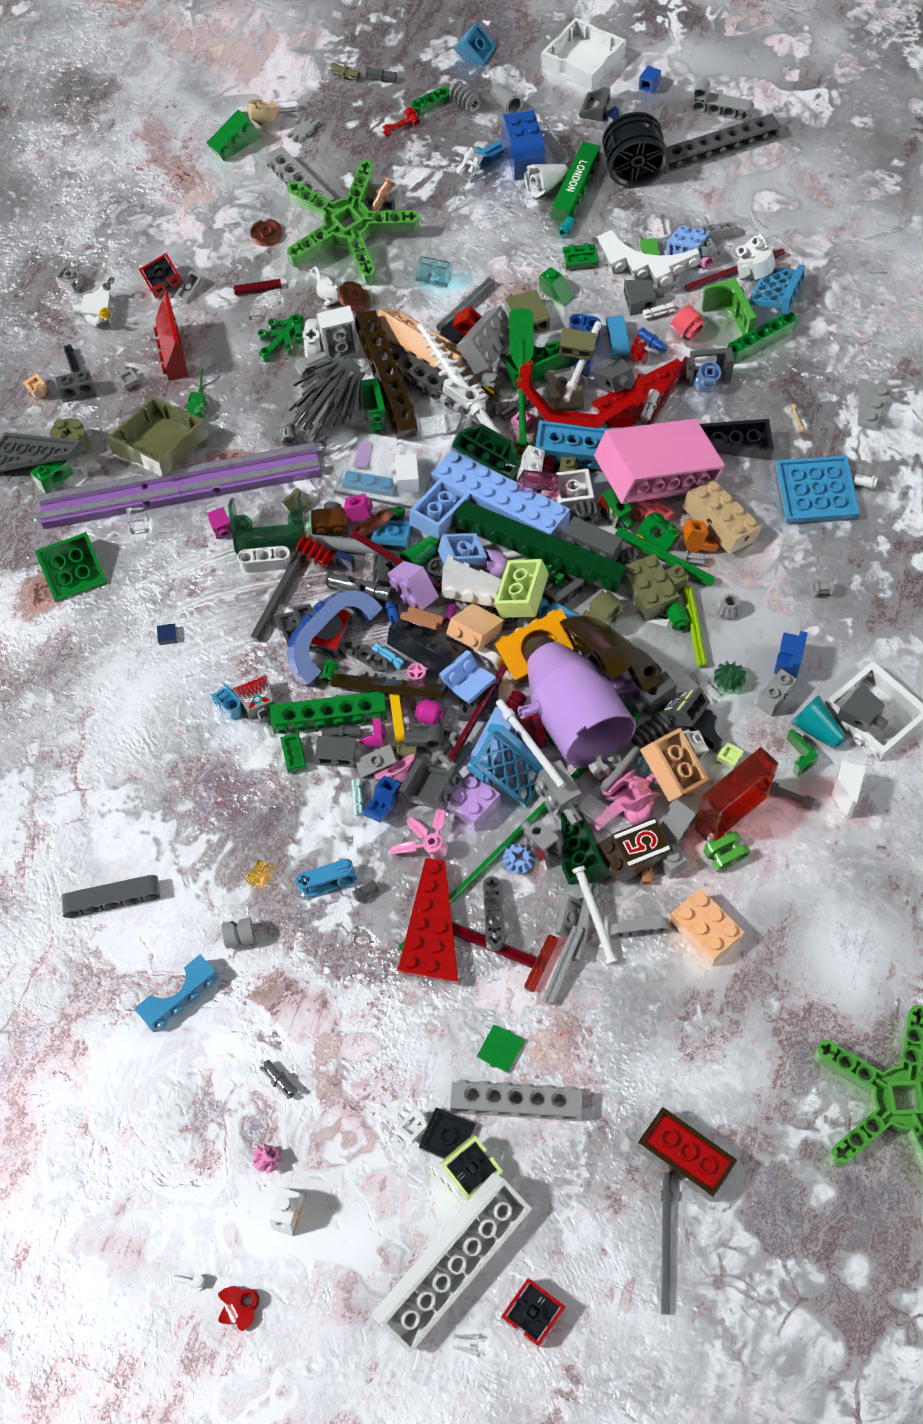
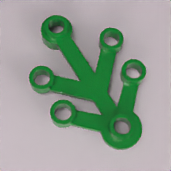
M293 314L288 319L279 321L271 318L267 322L269 329L274 330L277 327H286L268 332L265 329H260L257 332L259 340L262 341L267 338L276 337L268 347L261 348L259 356L262 362L272 361L273 351L283 340L285 342V353L292 354L294 352V345L291 343L290 332L293 329L295 330V342H304L301 328L305 321L302 315Z

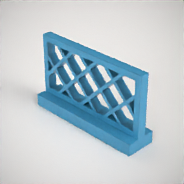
M798 265L796 270L774 267L772 275L769 274L759 279L749 299L750 304L782 308V314H789L805 280V265Z
M490 724L487 729L489 735L472 765L522 806L528 807L536 792V779L534 782H531L529 772L534 771L536 774H539L544 768L529 747L507 728L500 724ZM495 739L497 740L498 749L492 751L491 743ZM506 750L510 751L511 760L505 761L504 751ZM499 753L500 763H493L492 754ZM484 756L488 757L489 766L483 767L480 764ZM518 761L523 762L524 771L518 772ZM512 763L513 774L507 775L506 765ZM501 767L502 777L497 778L495 776L494 768ZM519 775H525L526 784H519ZM508 778H514L515 787H508ZM526 788L527 795L525 799L521 798L520 789Z

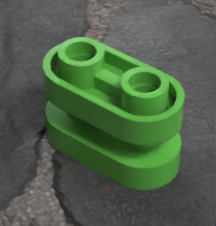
M728 831L717 841L711 840L705 844L703 852L708 859H716L712 863L716 872H721L750 855L751 851L746 844L739 846L742 838L737 831ZM732 848L731 851H729V852L725 853L724 855H722V853H724V852H726V851H728L729 849Z

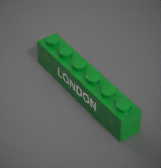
M582 142L551 207V219L564 222L568 216L575 217L577 206L581 205L582 195L586 194L587 185L592 180V174L597 170V163L601 162V145Z

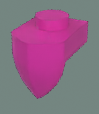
M373 718L374 735L361 739L359 743L370 747L383 746V736H386L385 724L381 725L380 718Z

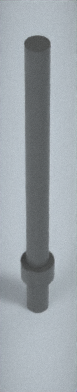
M663 1172L662 1190H660V1201H662L661 1315H670L671 1201H673V1191H671V1173Z

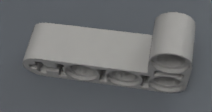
M705 78L698 80L692 101V109L695 112L739 121L750 120L755 107L751 100L711 93L709 80Z

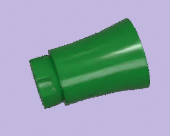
M428 536L410 548L401 551L400 559L422 566L436 555L439 542L435 537Z

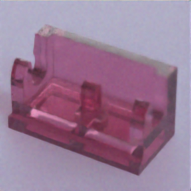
M524 469L517 479V484L521 485L518 491L523 492L525 488L551 491L549 495L554 496L559 490L558 474Z

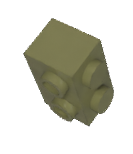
M562 328L558 355L592 360L597 333L579 331L573 328Z

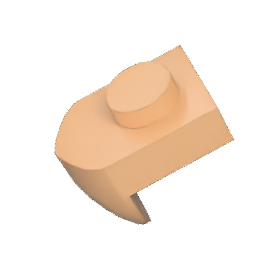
M37 373L23 382L35 399H44L49 392L48 387Z

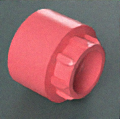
M688 304L675 315L670 327L682 338L693 339L704 327L703 316Z

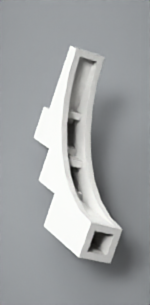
M612 230L597 236L600 249L613 274L629 268L634 280L644 279L651 275L657 288L672 283V276L702 263L697 248L684 253L658 256L631 249L622 243Z

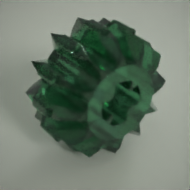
M728 661L724 665L719 664L718 669L714 671V683L718 684L717 688H724V693L730 690L733 694L735 689L740 691L742 685L746 683V671L742 670V665L736 666L735 661L732 664H729Z

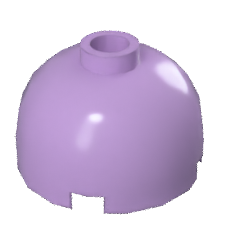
M485 551L487 556L485 563L487 573L502 579L508 562L507 557L500 551Z

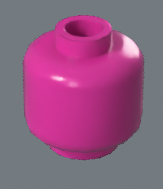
M424 699L417 704L415 717H417L419 723L435 725L438 721L442 722L445 711L442 710L439 702Z

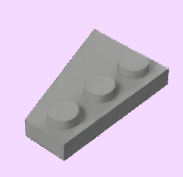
M859 378L857 426L872 431L875 430L892 392L891 388Z

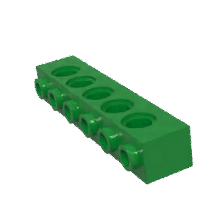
M378 691L270 705L271 726L274 734H286L292 731L304 732L307 729L321 730L326 727H339V725L344 726L348 724L360 725L364 722H372L373 718H380L381 721L387 720L384 692Z

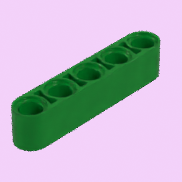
M793 312L781 314L730 342L727 348L732 347L734 364H738L792 334L796 326V314Z

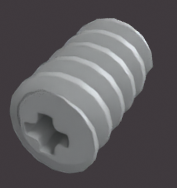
M460 80L452 85L450 98L467 110L468 113H475L482 103L479 95Z

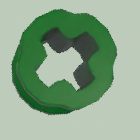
M325 660L322 664V674L319 675L318 679L320 682L330 685V680L335 675L336 670L339 669V664L332 660Z

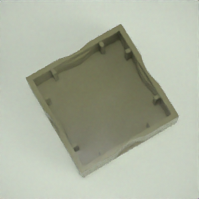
M152 396L131 418L115 429L107 439L112 453L164 478L209 434L204 419L189 412L179 410L171 404Z

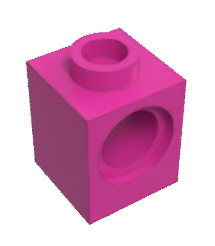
M365 493L345 498L344 511L350 523L371 517L373 504L370 499L368 500Z
M224 507L207 513L216 539L233 533Z

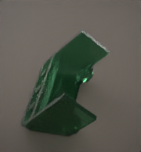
M298 492L297 496L298 510H293L288 515V525L253 528L252 520L249 516L237 515L235 499L231 498L228 510L235 553L238 555L240 551L245 549L285 546L289 549L290 553H295L298 542L306 533L302 492Z

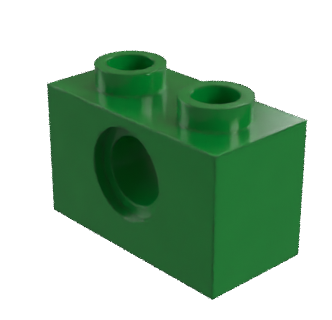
M61 460L40 464L30 474L35 485L44 493H49L70 477L73 472L69 462Z
M655 511L646 516L637 530V533L648 542L667 552L673 549L683 534L675 524L669 523L661 513ZM658 528L662 530L663 534L659 533Z

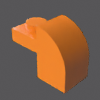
M687 519L682 529V536L687 550L692 553H698L699 550L716 552L719 548L718 543L708 533L705 522Z

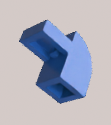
M383 776L375 786L373 799L364 809L363 816L379 823L386 816L389 817L397 803L401 783Z

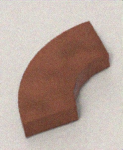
M392 508L379 510L370 519L359 523L354 530L363 536H367L385 524L395 512Z

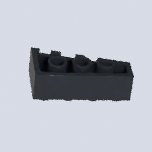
M769 419L700 424L717 453L771 460L774 446Z
M402 619L389 626L387 644L438 675L466 650L470 651L471 648L458 640Z

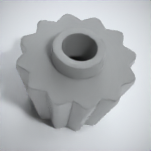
M728 593L724 595L717 604V612L726 619L739 617V613L742 612L741 601L734 594Z

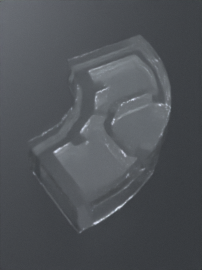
M280 289L270 290L260 295L250 306L249 320L266 319V314L270 309L281 305Z

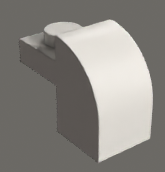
M773 249L757 251L755 257L751 259L738 260L739 278L754 277L756 280L772 273L776 265Z

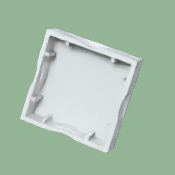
M575 18L563 30L562 34L542 51V68L592 90L624 57L626 40Z

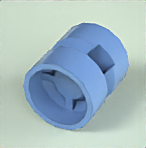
M712 361L702 363L693 379L696 389L702 392L712 390L721 376V368Z

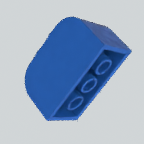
M534 109L502 114V140L514 181L524 179V173L528 170L527 166L545 164V147Z

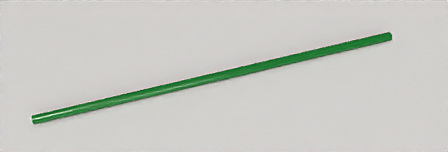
M588 768L576 769L570 775L575 782ZM546 801L525 821H530L533 824L547 810ZM521 825L449 895L450 906L524 833L521 830ZM405 940L397 947L401 952L403 950Z

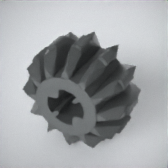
M594 499L580 500V502H574V505L570 507L571 520L573 517H577L590 524H595L600 519L601 509Z

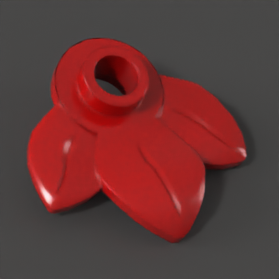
M229 1286L221 1290L218 1296L226 1305L223 1307L218 1321L228 1325L237 1323L240 1331L249 1328L254 1321V1311L260 1303L259 1294L253 1289L241 1290L237 1286ZM247 1297H252L253 1301L250 1305L245 1304Z

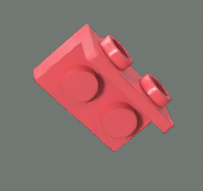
M650 499L634 502L630 517L642 523L648 514L655 511L661 513L665 520L668 521L673 517L674 511L656 500Z

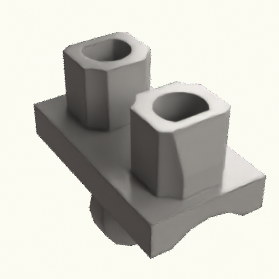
M600 752L594 755L597 760L590 763L588 767L598 781L601 782L609 777L612 773L611 770H615L622 760L616 753L608 754L604 759Z

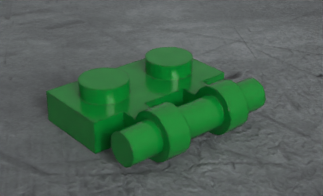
M583 243V245L577 246L571 244L568 247H562L566 270L599 266L595 244Z

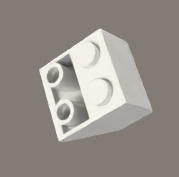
M842 761L834 781L831 796L845 817L850 819L853 812L857 813L863 797V787H865L868 776L864 775L866 767Z

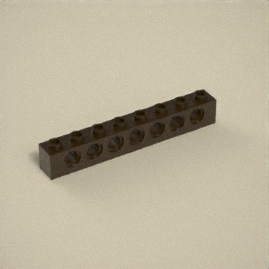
M376 310L356 313L354 319L356 331L374 378H378L384 407L396 440L415 437L420 429V422L415 417L414 406L409 401L408 390L403 385V377L399 374L397 361L393 358L392 347L388 345L387 334L382 329L381 318L378 317Z

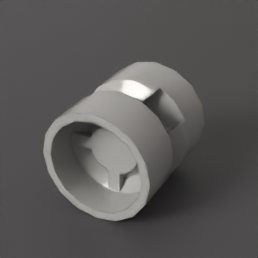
M251 917L239 919L238 923L234 921L222 923V934L226 949L238 947L239 943H242L244 946L255 944V933Z

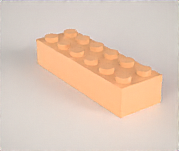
M379 309L378 317L381 318L382 329L386 332L387 337L391 339L390 342L403 346L405 351L415 353L418 359L428 361L430 366L443 370L442 366H434L437 358L430 357V354L433 352L431 348L425 347L428 343L425 339L421 338L420 330H417V326L420 324L418 321L399 310ZM429 328L430 334L437 337L435 341L438 344H444L441 349L445 352H451L447 357L452 360L458 359L454 366L466 368L460 374H468L470 367L456 347L457 344Z

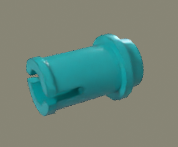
M566 217L564 223L559 226L558 232L560 236L566 237L570 235L571 228L575 224L573 217Z

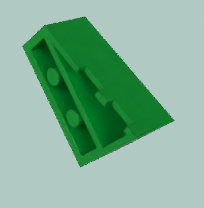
M237 110L206 143L213 153L225 161L260 139L261 135L251 120L240 110Z

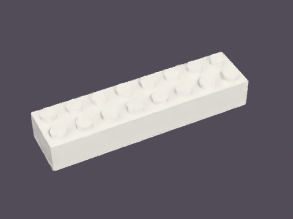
M492 1173L372 1312L371 1316L411 1354L532 1208L504 1178Z

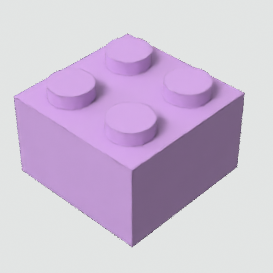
M403 561L388 573L390 584L396 589L398 599L403 604L423 610L439 597L422 566Z
M469 772L461 780L456 791H454L452 800L446 809L472 830L476 831L501 804L500 793L487 783L481 782Z

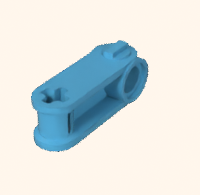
M340 859L334 863L299 874L295 879V883L302 897L311 898L341 887L350 886L356 882L357 876L352 861L350 859Z

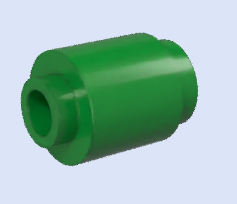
M676 602L667 607V616L672 629L677 631L685 630L689 626L690 621L684 606Z

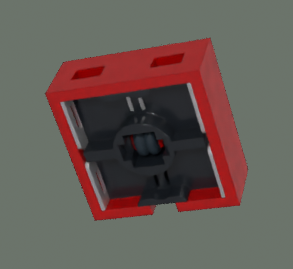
M167 253L139 269L155 298L166 293L168 288L171 287L173 289L184 282Z
M527 1278L502 1314L501 1319L516 1331L520 1328L524 1332L523 1337L539 1348L564 1312L566 1306L531 1279Z

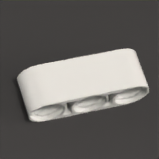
M285 546L245 549L240 551L237 556L241 570L245 573L285 570L292 560L290 551Z

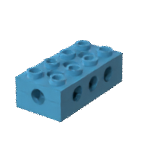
M539 420L535 447L544 450V457L553 458L555 464L560 465L561 457H576V461H579L578 467L602 470L594 454L605 431L609 429Z

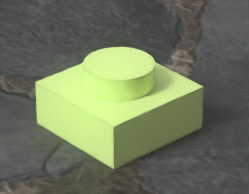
M726 742L716 760L734 769L744 751Z

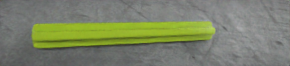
M691 585L684 586L683 596L690 621L689 627L696 664L698 668H705L708 662L693 587Z

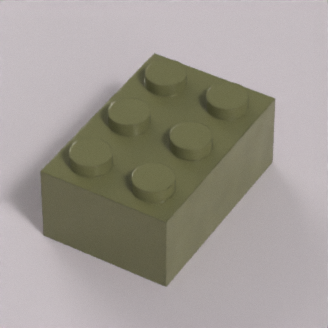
M655 554L626 565V579L623 584L644 621L667 613V607L670 604L679 603L680 596Z

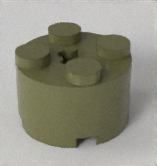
M57 419L50 430V437L80 440L83 444L75 458L79 457L83 451L86 452L88 450L89 438L79 419Z
M605 589V592L601 591L590 602V610L587 611L585 609L582 616L599 619L610 626L609 624L613 620L617 622L623 615L621 611L625 605Z

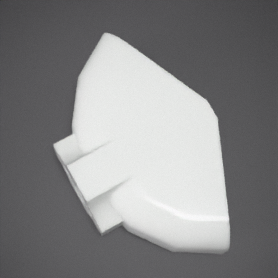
M308 319L305 323L303 339L305 357L307 359L322 352L323 347L318 319Z

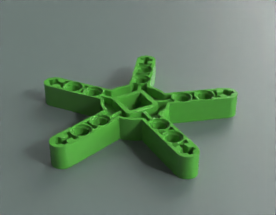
M368 160L360 162L347 198L338 199L334 202L303 184L292 181L287 185L289 200L323 220L324 225L287 249L288 262L292 267H299L333 244L340 247H348L362 283L372 285L376 280L375 267L364 241L370 233L415 232L419 228V215L414 210H368L364 203L374 178L373 164ZM350 217L354 223L344 228L341 222Z
M915 1005L907 1013L898 1065L884 1072L830 1040L821 1041L814 1052L816 1061L869 1093L872 1113L835 1144L829 1152L830 1163L838 1168L844 1167L888 1129L898 1134H907L923 1166V1144L920 1142V1137H923V1072L921 1071L923 1059V1006ZM915 1015H918V1019H919V1022L917 1023V1025H914V1024L916 1023V1016H915ZM909 1034L916 1035L918 1041L911 1040ZM825 1049L829 1051L827 1055L823 1054ZM906 1054L912 1055L915 1058V1062H910L906 1058ZM837 1055L838 1057L833 1061L834 1056ZM840 1061H847L850 1065V1068H844L843 1066H841ZM859 1072L867 1073L869 1080L862 1079ZM912 1090L915 1109L896 1110L893 1091ZM867 1123L876 1125L877 1132L869 1130ZM851 1137H858L861 1141V1146L853 1144ZM846 1148L848 1150L846 1154L838 1158L836 1155Z

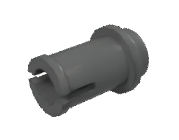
M371 880L359 888L355 887L352 894L357 902H363L366 897L379 891L376 882Z

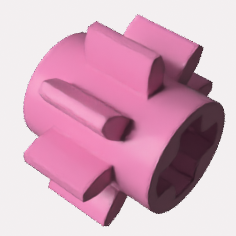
M263 1144L252 1153L255 1156L252 1162L258 1171L268 1173L279 1165L278 1161H276L280 1157L279 1153L271 1145Z

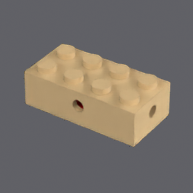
M714 479L687 492L682 508L695 520L705 522L708 533L729 554L756 541L762 527Z

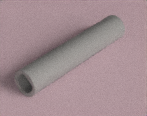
M307 535V538L311 535L313 536L312 542L318 539V546L324 543V550L331 548V551L369 555L376 553L354 538Z

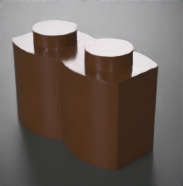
M344 508L312 510V534L324 536L348 534V517Z

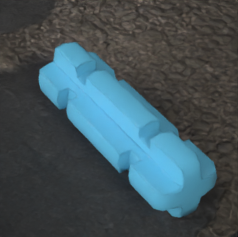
M375 643L372 647L374 652L385 657L387 662L391 665L394 664V667L397 669H401L404 666V659L399 656L396 657L395 653L386 647L383 648V645L380 643Z

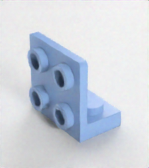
M679 226L667 240L666 255L684 253L695 248L700 253V246L707 239L710 232L700 228L693 229L688 226Z
M468 650L439 673L446 688L467 703L475 700L497 680L494 675L478 666L472 653Z

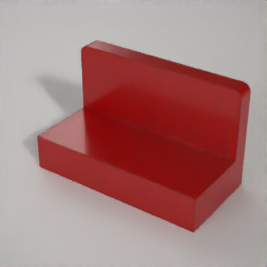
M536 714L523 719L517 718L539 749L547 747V736Z

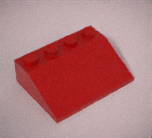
M168 292L163 295L155 318L156 327L153 328L155 336L159 337V339H156L158 349H161L159 352L161 362L164 361V364H161L163 374H167L168 380L187 377L188 371L177 322Z

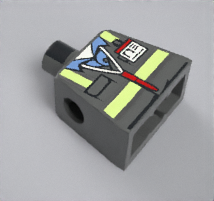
M699 687L674 695L668 705L662 707V713L669 718L673 726H693L710 701L702 688Z

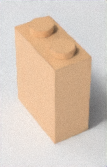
M472 603L450 619L446 634L479 651L499 636L504 620Z

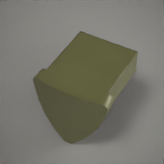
M295 488L281 504L294 517L305 506H308L310 502L299 488Z

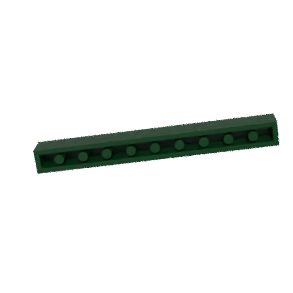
M465 500L454 513L455 527L469 533H477V536L532 559H542L544 564L614 593L617 592L626 579V565Z

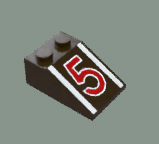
M655 817L618 831L596 844L612 877L622 883L630 880L673 852Z

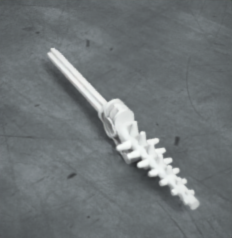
M423 323L418 324L417 330H420L421 338L425 339L428 343L425 347L431 348L433 352L430 354V357L437 358L434 366L443 367V370L438 373L439 376L448 375V379L444 381L443 392L461 404L465 409L471 410L472 416L477 417L480 423L500 434L485 412V402L489 399V396L484 394V389H481L479 383L470 387L467 381L472 379L473 375L462 377L460 373L466 370V368L455 367L454 365L458 362V359H449L447 356L451 352H445L441 349L444 344H438L435 341L436 335L432 336L429 328H426Z

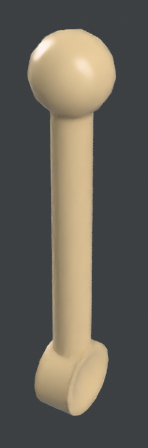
M791 404L789 410L793 411L799 427L798 431L799 433H804L805 428L801 425L796 412L797 406Z

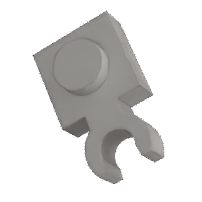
M121 362L122 368L120 369L113 366L117 380L125 390L140 383L131 368L127 369L124 362Z

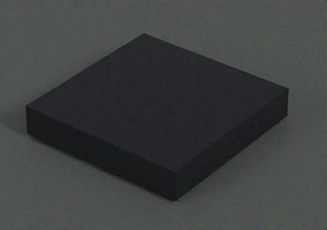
M436 1107L419 1145V1150L445 1159L472 1136L476 1124Z

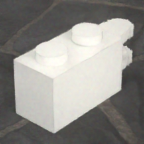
M407 449L405 455H401L400 450H396L395 462L392 463V473H396V475H393V486H397V493L419 492L416 454H411V449Z

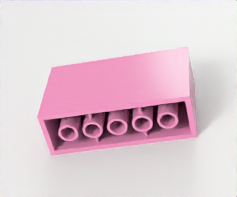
M696 418L606 430L594 454L621 504L687 494V492L713 479L717 481L725 467V464Z

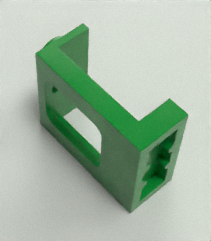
M378 378L362 380V407H374V410H367L368 434L386 432L385 407Z

